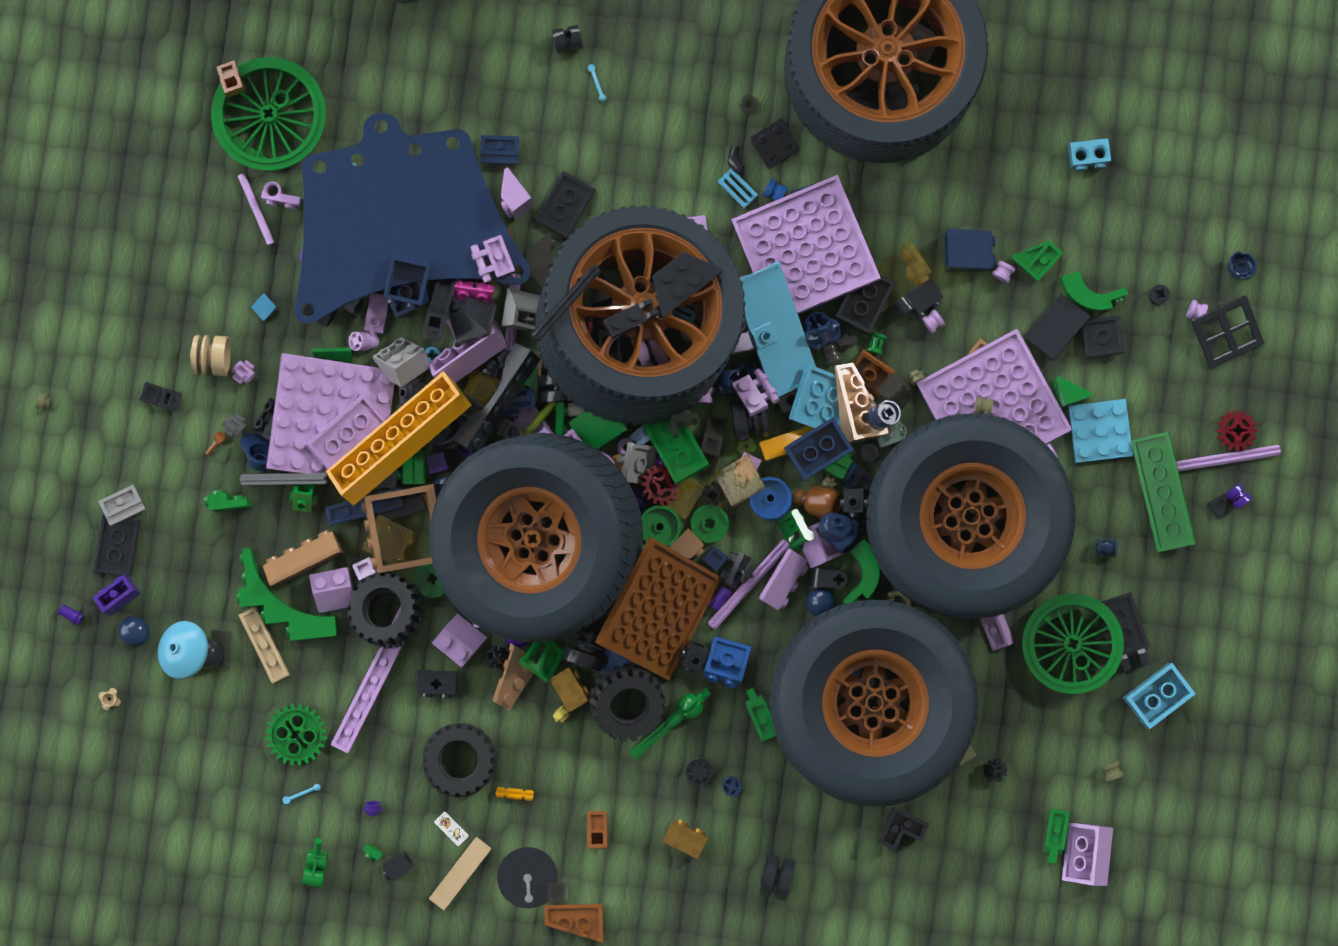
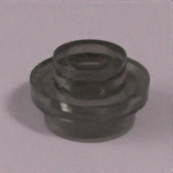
M752 95L744 96L739 103L741 111L745 114L755 113L758 109V100ZM751 102L753 106L747 108L745 104Z

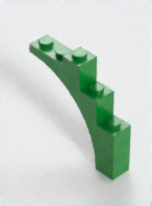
M243 549V553H240L241 565H244L245 572H242L243 584H246V587L239 588V592H236L237 604H240V607L264 605V609H261L262 621L265 620V624L289 622V626H286L287 637H290V641L339 636L337 617L309 615L293 609L281 601L269 589L261 577L256 565L253 549Z

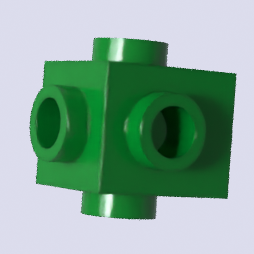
M295 485L294 490L290 492L289 499L290 502H293L292 510L312 512L313 505L318 503V494H315L316 485Z

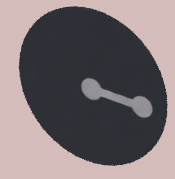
M523 847L510 852L503 859L498 869L497 881L502 895L510 903L522 908H533L542 905L551 898L557 887L558 872L555 863L544 851L533 847Z

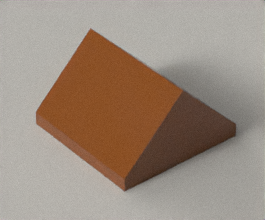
M865 350L861 352L854 363L865 382V388L876 398L895 372Z

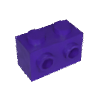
M123 574L116 578L109 586L100 590L93 599L104 614L112 616L139 596L141 592L132 578Z

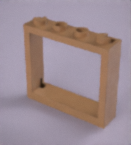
M433 484L363 497L364 501H361L362 512H366L367 520H364L366 532L369 531L370 539H367L369 551L373 550L374 558H371L373 570L376 569L377 573L431 564L433 562L432 558L429 557L383 566L371 501L425 492L431 523L436 503Z

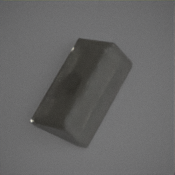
M212 630L211 640L216 641V644L223 648V658L217 669H230L231 630Z

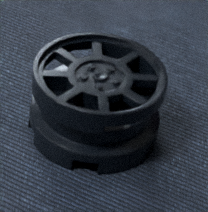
M695 758L687 764L686 777L690 783L701 786L711 780L713 770L707 760Z

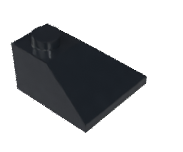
M469 297L452 302L449 318L459 345L490 335L496 310L494 303Z

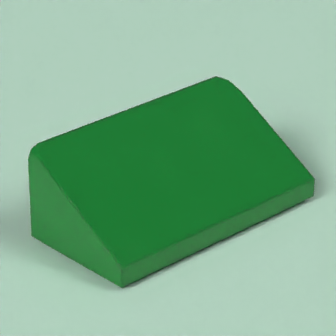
M350 347L312 349L313 358L353 364V350Z

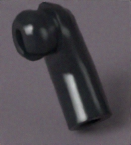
M731 146L727 163L735 173L743 174L745 166L738 158L740 148Z

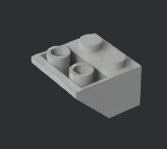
M507 288L502 326L533 333L535 331V316L540 295Z
M403 337L396 339L392 344L372 356L389 381L400 387L429 369V361L425 349Z

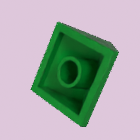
M1057 376L1051 382L1060 408L1084 401L1093 394L1060 376Z

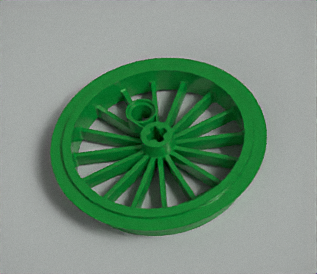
M261 57L237 66L242 81L245 79L249 80L263 107L259 106L244 93H240V95L260 109V111L229 103V98L226 97L220 83L212 102L211 120L215 136L222 148L237 162L258 170L283 169L302 160L318 143L325 125V101L317 82L301 66L282 58ZM263 72L267 105H265L250 76ZM267 72H280L275 92L270 101ZM284 74H288L296 79L286 92L280 90ZM299 82L302 83L308 92L290 102V93ZM283 95L286 97L285 103H276L278 96ZM311 96L314 108L282 112ZM226 106L259 115L225 119ZM267 112H269V113L272 112L273 117H272V118H271V117H267V116H266V113H267ZM314 112L313 125L280 117ZM259 119L235 133L226 126V123ZM279 120L310 128V133L304 141ZM276 123L302 142L293 152ZM259 125L246 143L238 137ZM273 125L289 151V154L278 158L276 157ZM264 127L258 151H256L249 145ZM269 127L273 158L271 159L261 154Z

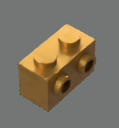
M572 666L550 678L552 685L568 712L590 701L589 696L591 695L588 687L582 685L580 681L582 677L576 668L573 669Z
M679 818L677 821L673 820L663 842L698 859L708 839L705 836L706 832L697 827L695 830L687 827L689 823Z

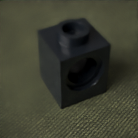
M798 389L778 397L780 399L778 405L782 415L791 412L792 406L788 405L787 398L790 396L796 397Z

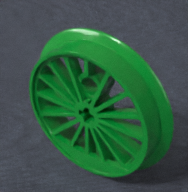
M1063 594L1045 601L1032 613L1024 629L1022 646L1025 661L1030 671L1042 684L1061 693L1081 694L1097 689L1113 676L1123 656L1124 639L1117 618L1102 602L1083 594ZM1084 608L1074 635L1073 611ZM1087 609L1097 613L1095 619L1078 636ZM1069 612L1071 621V635L1062 618V615ZM1059 617L1067 636L1050 621ZM1100 617L1107 624V627L1081 639ZM1048 623L1065 639L1038 629ZM1110 630L1111 641L1082 642L1099 633ZM1040 633L1064 643L1035 644V635ZM1072 638L1074 641L1078 640L1079 642L1076 645V649L1068 647L1069 640ZM1112 644L1111 655L1082 645ZM1064 646L1041 658H1037L1035 653V647ZM1081 649L1109 658L1106 666L1101 668ZM1065 650L1047 671L1040 665L1039 662ZM1069 652L1060 678L1052 677L1049 672ZM1072 653L1074 682L1062 681ZM1077 657H1086L1087 664L1084 667L1077 666ZM1090 662L1100 670L1092 678L1087 670ZM1076 669L1084 670L1088 680L1077 682Z

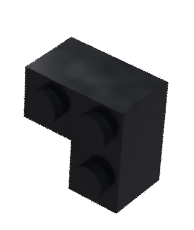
M892 806L876 841L896 851L903 834L922 841L929 823Z

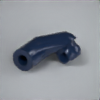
M851 462L843 478L846 488L851 485L859 468L854 462Z

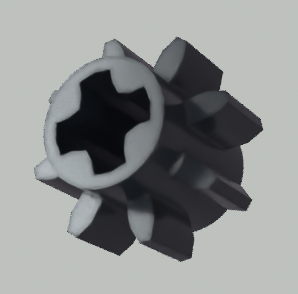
M712 481L711 486L706 485L704 487L707 492L702 496L708 500L707 504L711 502L717 506L719 500L724 502L726 498L723 495L726 494L727 490H724L722 487L723 483L716 484L715 481Z
M494 645L493 649L487 651L486 661L490 664V668L503 669L505 660H508L509 653L505 652L506 647Z
M989 759L988 764L983 766L984 776L989 779V782L1003 781L1002 777L1007 776V766L1002 762V759Z

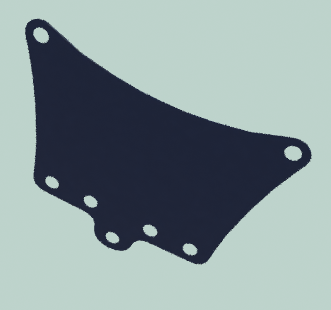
M377 113L365 121L363 138L358 145L313 154L304 159L302 163L304 192L303 251L294 306L295 316L300 322L313 323L343 304L385 289L393 252L432 260L428 280L449 278L483 279L482 276H479V268L476 260L472 258L473 253L470 247L478 244L479 250H484L483 241L501 235L513 266H521L524 273L520 278H514L511 273L497 278L493 271L489 273L491 281L521 285L529 279V264L512 239L495 206L482 176L471 139L465 131L453 129L420 135H408L402 131L399 122L393 115ZM378 120H384L388 125L384 133H379L374 128ZM450 137H455L459 140V147L455 150L449 149L446 145L447 139ZM413 143L419 144L422 148V152L418 156H412L409 153V146ZM356 153L364 157V163L359 167L354 166L351 162L352 156ZM317 161L326 163L327 169L322 174L316 173L313 169V165ZM488 255L484 256L483 260L486 267L491 265ZM397 263L392 287L422 281L425 269ZM309 303L314 306V314L312 316L306 317L302 314L301 308L304 304Z

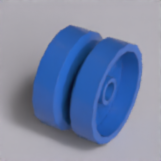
M762 478L750 490V506L754 513L762 520L771 522L780 520L791 509L792 496L790 489L779 478ZM771 495H773L774 500L772 502H769L767 500V497H771Z

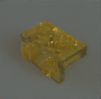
M475 369L470 374L468 384L462 392L487 405L491 400V396H494V392L498 389L501 381Z

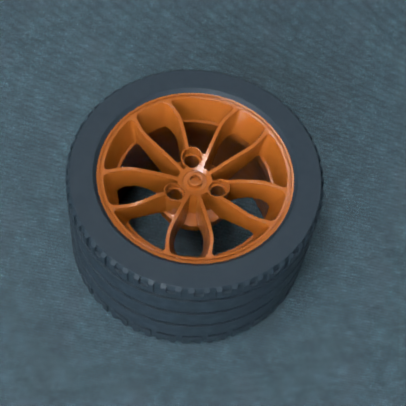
M800 0L792 19L784 59L787 92L790 93L789 99L794 110L798 112L797 116L801 119L803 125L810 129L809 132L818 141H823L826 147H830L836 153L838 151L841 152L845 157L848 156L854 160L861 159L862 162L876 163L881 161V163H894L897 160L904 161L914 158L917 154L922 155L926 151L933 149L934 145H939L959 125L978 93L985 75L989 41L986 40L988 32L986 31V23L982 19L983 13L980 11L978 2H975V0ZM890 3L887 20L877 24L867 4ZM897 5L916 13V16L905 28L896 25L894 22ZM857 7L863 14L868 29L862 34L840 22L838 18ZM921 18H923L934 29L938 37L914 41L910 33ZM832 26L858 43L856 52L843 53L827 59V39ZM884 28H889L892 30L893 34L890 36H886L883 34L882 30ZM932 46L943 47L946 58L945 67L937 68L917 60L916 51ZM871 56L874 58L875 63L868 64L865 62V58ZM905 57L909 63L901 65L898 59ZM857 62L862 73L851 83L845 86H838L833 79L831 69L840 63ZM915 69L940 76L941 79L934 90L917 103L915 91L906 77L909 72ZM866 78H869L879 83V109L865 107L849 98L847 93ZM899 82L907 94L908 105L906 108L890 111L885 101L886 84Z
M634 205L630 206V208L612 209L609 213L604 212L598 217L591 218L590 222L586 221L583 226L577 228L574 234L568 237L562 244L561 250H558L549 269L538 302L535 329L593 264L597 265L601 272L618 267L624 286L619 289L609 282L596 277L587 288L598 289L613 299L611 306L584 307L582 306V293L540 341H537L540 359L543 361L545 370H548V376L554 381V385L560 388L559 391L562 394L564 393L569 401L575 402V405L583 408L585 412H591L593 416L602 417L606 421L609 419L613 423L621 422L626 425L628 423H632V425L643 423L645 425L648 422L653 424L657 423V421H665L668 417L673 418L685 412L687 408L690 409L707 394L735 351L744 326L743 319L745 317L746 302L743 300L745 297V292L742 288L743 282L740 281V273L737 272L735 262L731 260L732 256L726 252V247L719 243L720 240L717 237L715 238L711 235L712 232L710 230L704 229V226L694 222V219H689L684 214H677L674 210L668 211L667 208L662 207V209H659L656 206L646 207V205H641V207H635ZM682 252H686L722 269L723 272L679 306L692 304L698 328L672 316V312L664 319L656 316L647 321L646 324L622 334L634 340L633 353L626 363H622L609 356V349L618 337L612 339L609 336L604 345L599 348L586 328L583 318L585 316L610 317L636 304L639 305L648 299H652L654 303L649 308L642 310L643 314L646 315L655 309H658L660 312L654 283L650 282L651 270L658 272ZM627 266L645 268L643 276H638L633 280ZM635 286L642 287L644 292H637ZM667 327L680 330L690 337L692 345L682 355H679L672 348L663 332ZM654 339L671 359L670 362L658 366H636L641 349V341Z

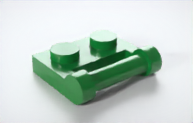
M798 509L791 511L777 522L785 540L790 544V549L793 551L799 550L802 544L814 539L813 531L807 528L804 523V517L799 513ZM797 532H799L801 536L798 539H796L794 536V534Z
M554 641L533 642L526 655L520 659L519 664L523 668L529 669L546 683L550 680L562 660L564 649ZM543 644L545 648L536 663H534L532 658L539 646Z

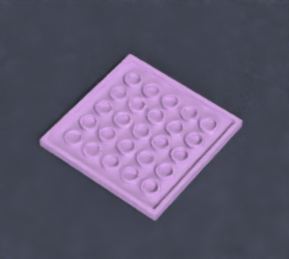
M838 175L731 219L753 272L775 262H780L797 314L881 280Z
M1018 329L916 383L935 420L956 414L974 413L977 397L982 396L983 399H993L990 415L1005 418L1025 427L1038 436L1045 444L1072 430Z
M282 353L266 468L304 474L326 473L327 469L305 444L361 394H364L381 415L388 419L391 413L394 383L389 381L380 368Z

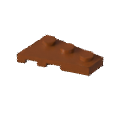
M603 903L544 905L545 925L603 943Z

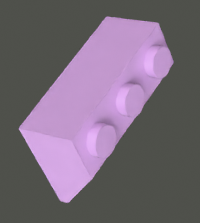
M509 168L504 169L501 191L503 202L501 205L509 218L513 217L517 220L534 206L530 195Z
M788 548L758 599L777 611L780 608L784 609L789 601L786 598L790 591L794 592L799 584L796 581L798 576H803L809 567L806 565L808 560Z
M1068 822L1062 880L1094 886H1107L1113 828Z

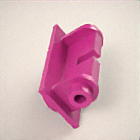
M456 281V285H454V298L463 299L469 297L493 303L495 287L491 286V284L478 283L477 288H473L474 282Z

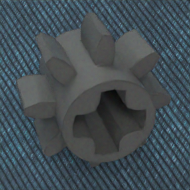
M230 414L223 422L224 432L230 437H233L234 434L239 437L247 426L244 424L246 419L239 414L235 416Z

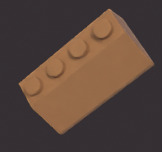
M326 530L318 534L319 538L313 541L310 538L300 543L301 547L297 549L292 547L283 552L284 555L279 558L273 556L267 559V564L263 565L269 585L276 587L343 554L344 551L335 532L329 533Z

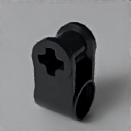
M812 568L810 587L842 588L847 584V576L844 572L821 568ZM837 574H841V578H844V582H841L840 585H836L837 583L833 581Z

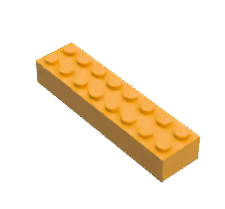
M443 371L332 465L326 473L341 496L354 506L472 405L457 384Z

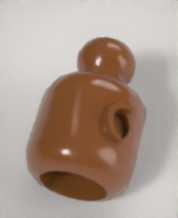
M818 485L810 488L807 493L804 490L798 489L792 497L794 506H805L806 512L811 516L817 517L818 520H821L827 513H839L841 496L837 490Z

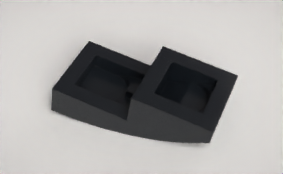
M145 382L139 400L177 412L183 393Z

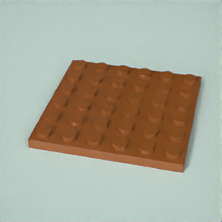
M649 537L595 643L670 680L680 661L679 652L682 647H685L687 640H691L721 581L720 576Z

